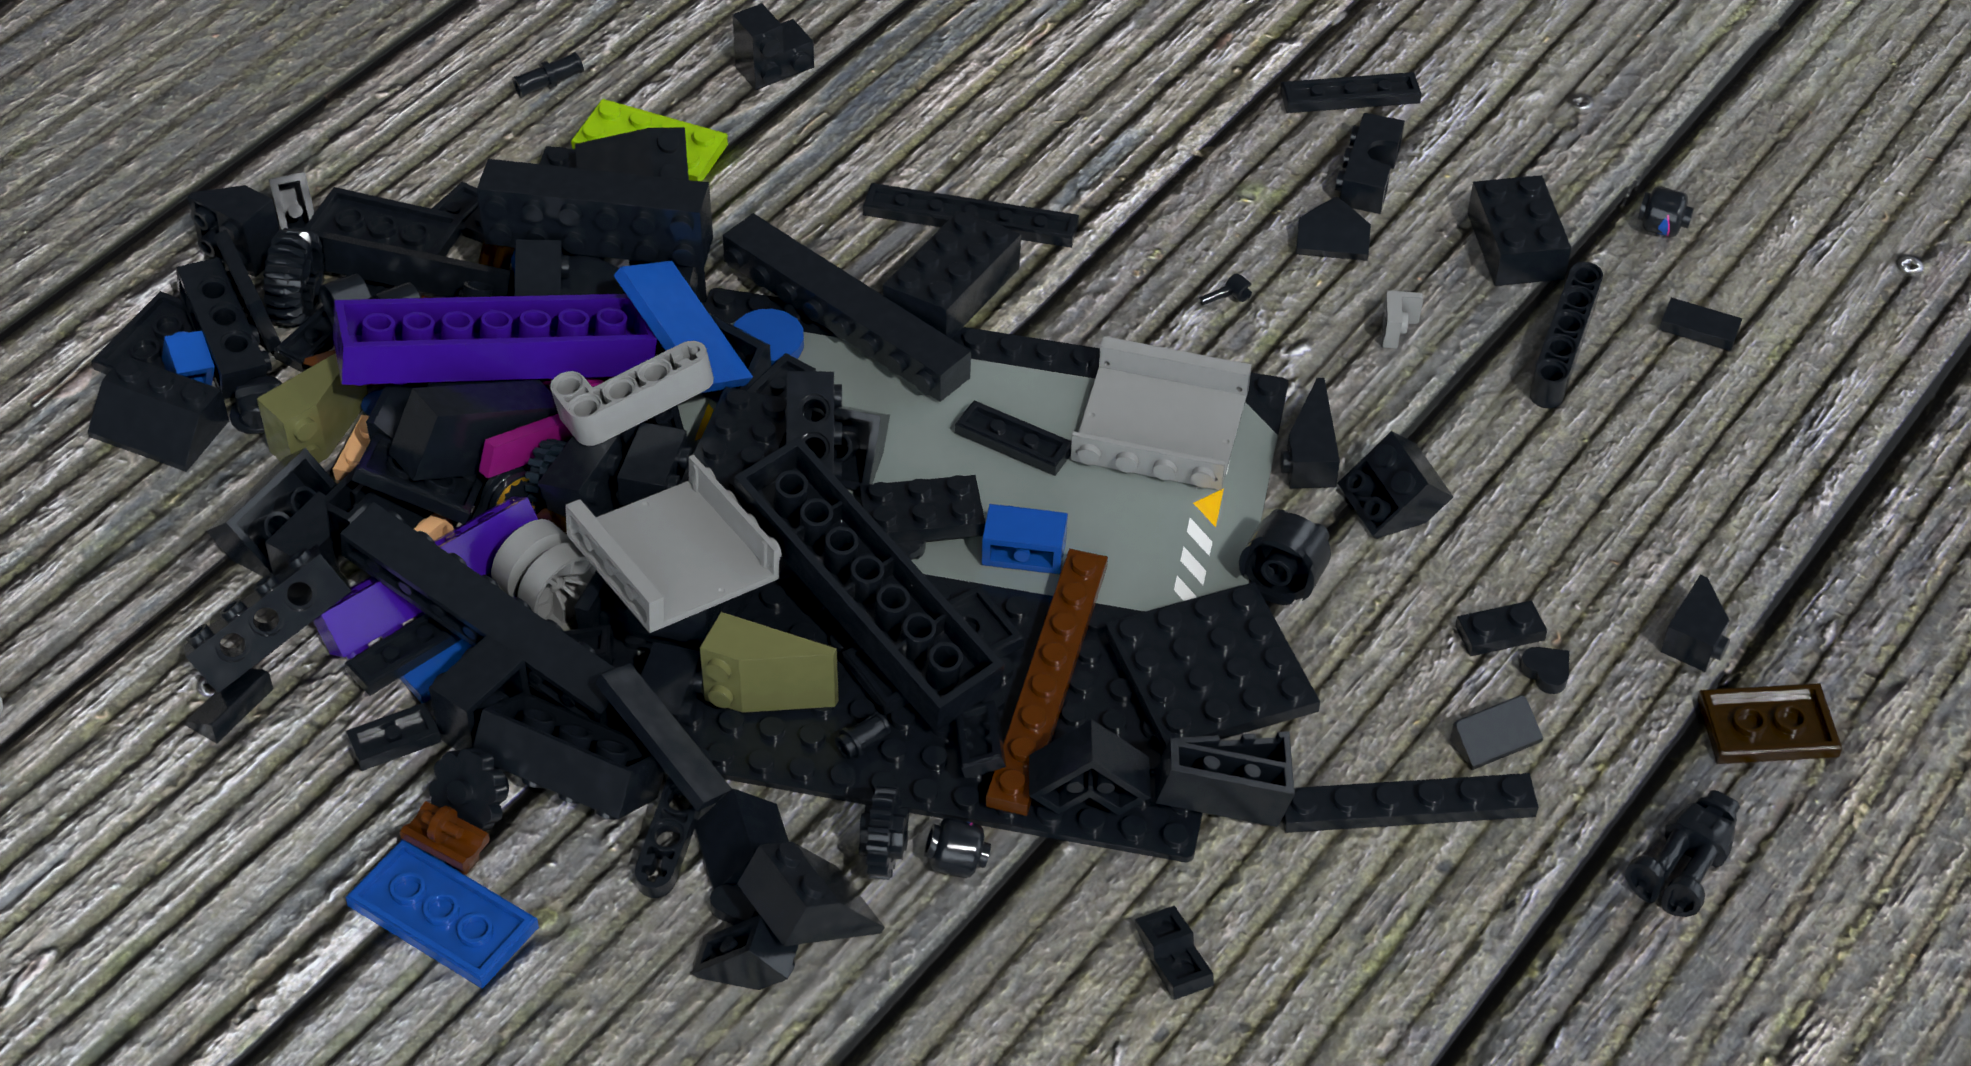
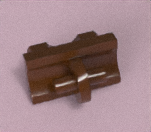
M427 801L421 806L416 817L400 830L401 839L451 864L452 868L464 875L468 874L479 861V853L490 841L489 833L458 818L455 809L446 805L439 808Z

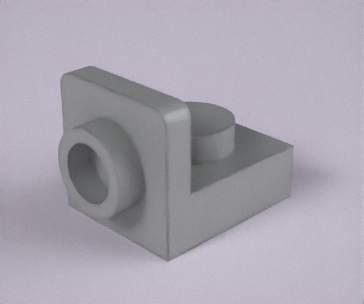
M1387 290L1382 312V348L1397 349L1400 334L1407 333L1408 324L1419 323L1423 305L1422 293Z

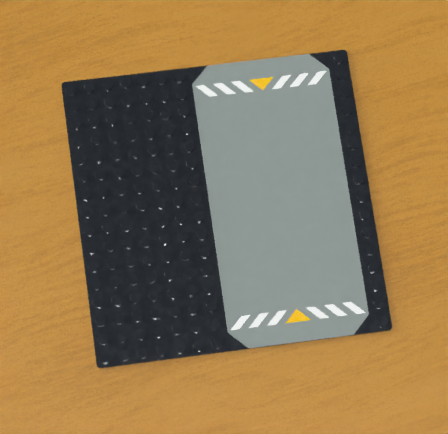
M723 288L711 289L704 305L708 313L732 325L743 315L758 309L781 310L797 318L803 327L804 349L798 360L816 368V371L834 372V384H842V406L890 415L884 453L873 484L877 482L890 483L912 481L914 479L946 478L955 475H976L985 523L989 504L1068 513L1067 539L1061 572L1069 548L1108 556L1107 570L1051 742L1087 721L1094 720L1149 756L1151 798L1121 815H1117L1092 798L1082 801L1059 815L1032 799L1027 816L986 807V795L994 771L965 778L961 769L956 719L935 732L910 703L884 715L842 661V651L857 645V642L782 557H780L779 579L757 588L739 618L837 648L839 701L835 707L742 713L730 708L717 707L713 703L705 701L704 693H698L695 700L696 714L691 726L686 725L684 730L697 746L705 748L710 753L713 766L725 780L863 805H872V797L875 795V787L878 784L899 786V790H901L900 800H902L901 808L909 809V813L941 819L952 817L985 827L1179 862H1191L1195 855L1203 813L1156 803L1155 769L1164 751L1104 634L1105 623L1249 584L1247 575L1245 574L1242 577L1240 573L1239 558L1262 520L1288 390V380L1283 377L1251 372L1249 391L1222 490L1201 488L1196 485L1162 480L1136 473H1126L1096 465H1087L1071 461V456L1056 476L956 434L955 423L975 400L1072 441L1073 431L1079 432L1099 369L1100 348L963 327L952 340L971 351L970 379L939 402L929 394L918 390L915 385L906 379L893 374L886 366L872 357L865 356L858 348L846 340L839 339L826 327L810 320L806 314L792 305L784 303L779 297ZM701 394L677 405L684 430H687L688 447L693 448V454L717 405L716 402ZM846 488L861 504L860 491ZM983 536L926 541V549L923 556L919 559L916 557L911 561L947 601L980 585L1024 637V647L1000 658L1005 664L1000 689L978 703L981 704L995 700L999 710L1004 745L1061 574L982 565ZM613 630L612 664L621 667L631 663L641 675L653 643ZM875 711L881 713L890 726L891 734L862 750L863 755L858 759L854 757L846 759L840 753L835 743V738L839 736V731L844 727L848 729L854 727ZM620 714L608 725V727L639 739Z

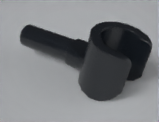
M1233 274L1227 280L1224 287L1199 297L1202 305H1206L1230 295L1234 296L1239 302H1244L1252 295V291L1248 289L1251 283L1242 275Z

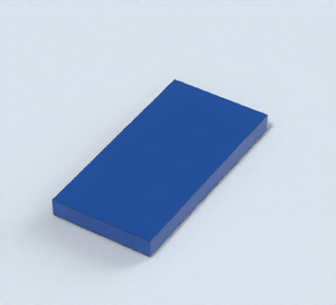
M672 261L622 266L614 274L615 279L665 351L687 341H697L705 345L714 381L711 387L702 393L722 390L725 387L745 386L753 378L750 371Z
M403 839L345 897L348 907L481 989L488 984L539 928L536 917Z

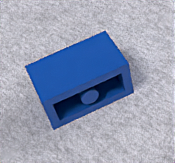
M989 504L982 538V565L1061 574L1067 539L1068 513Z

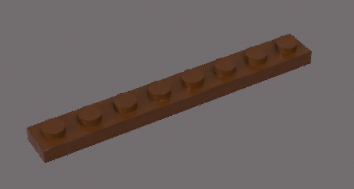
M1069 548L1003 745L1006 767L994 771L986 795V807L1024 816L1028 815L1033 799L1029 797V755L1051 743L1107 570L1108 556Z

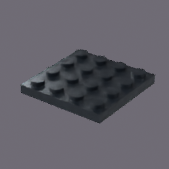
M1255 582L1105 623L1104 634L1163 751L1170 738L1218 735L1220 740L1319 712L1320 700Z

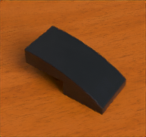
M1175 905L1135 919V926L1146 952L1173 1000L1214 986L1213 972L1194 946L1193 931Z

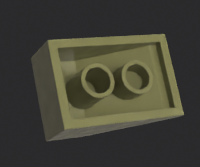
M336 353L257 398L269 450L279 461L303 448H306L318 463L327 459L362 411L361 403L368 394L367 386L341 384Z
M723 612L718 616L700 647L705 701L711 702L717 707L730 708L743 713L835 707L839 701L837 648Z

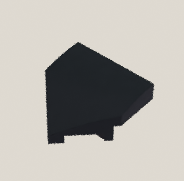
M1334 197L1299 218L1296 254L1368 261L1371 224L1341 199Z

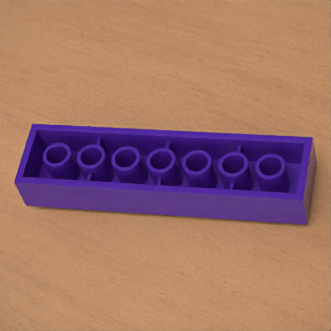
M626 294L334 300L333 341L342 385L363 386L367 384L389 383L401 385L423 382L521 381L524 379L553 380L557 375L568 371L579 372L585 378L596 379L599 377H615L655 357L657 338Z

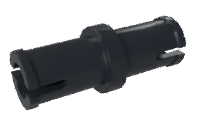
M573 52L551 63L544 61L539 64V68L519 76H514L512 80L518 95L522 98L547 86L550 89L556 87L557 82L578 73H583L584 67L579 55Z

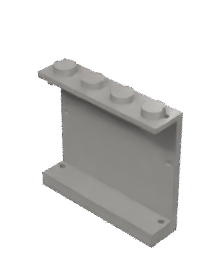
M1103 336L1100 345L1099 369L1079 432L1073 431L1071 461L1116 469L1126 473L1156 477L1162 480L1196 485L1201 488L1222 490L1249 391L1252 364Z
M695 455L688 457L689 481L601 516L595 517L580 499L566 504L567 536L649 633L779 579V561L782 553L777 541L766 535L759 527L756 518L752 514L746 513L738 504L734 494L730 490L726 491L716 480L713 471L709 467L705 468Z

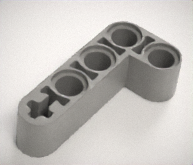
M687 341L595 387H592L579 372L568 371L554 377L551 381L550 389L559 417L575 439L582 445L595 446L704 392L713 384L714 376L705 345L697 341Z

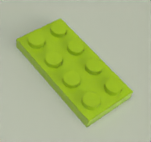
M602 99L573 137L571 145L572 149H575V144L646 128L685 127L688 177L692 181H703L727 147L728 134Z

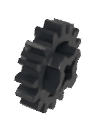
M878 784L875 787V795L872 797V805H865V811L861 813L858 850L860 856H867V875L872 879L890 880L893 876L896 859L903 860L904 851L907 850L909 809L901 808L902 800H900L901 790H899V786Z

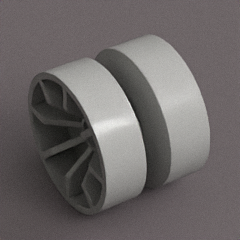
M539 519L521 526L504 541L494 558L491 575L501 590L513 598L519 597L531 607L532 611L545 620L551 619L561 626L576 617L574 606L596 569L567 534L553 522Z

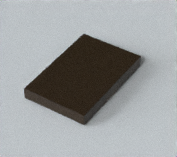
M1820 683L1699 691L1697 700L1717 764L1836 758L1841 754L1842 746Z

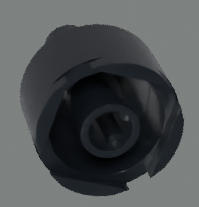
M1282 509L1273 510L1269 516L1260 522L1240 555L1239 570L1242 577L1246 574L1252 583L1255 582L1263 598L1269 602L1279 605H1290L1294 600L1302 599L1303 601L1307 599L1331 558L1328 530L1323 525L1313 523L1300 515L1288 513Z

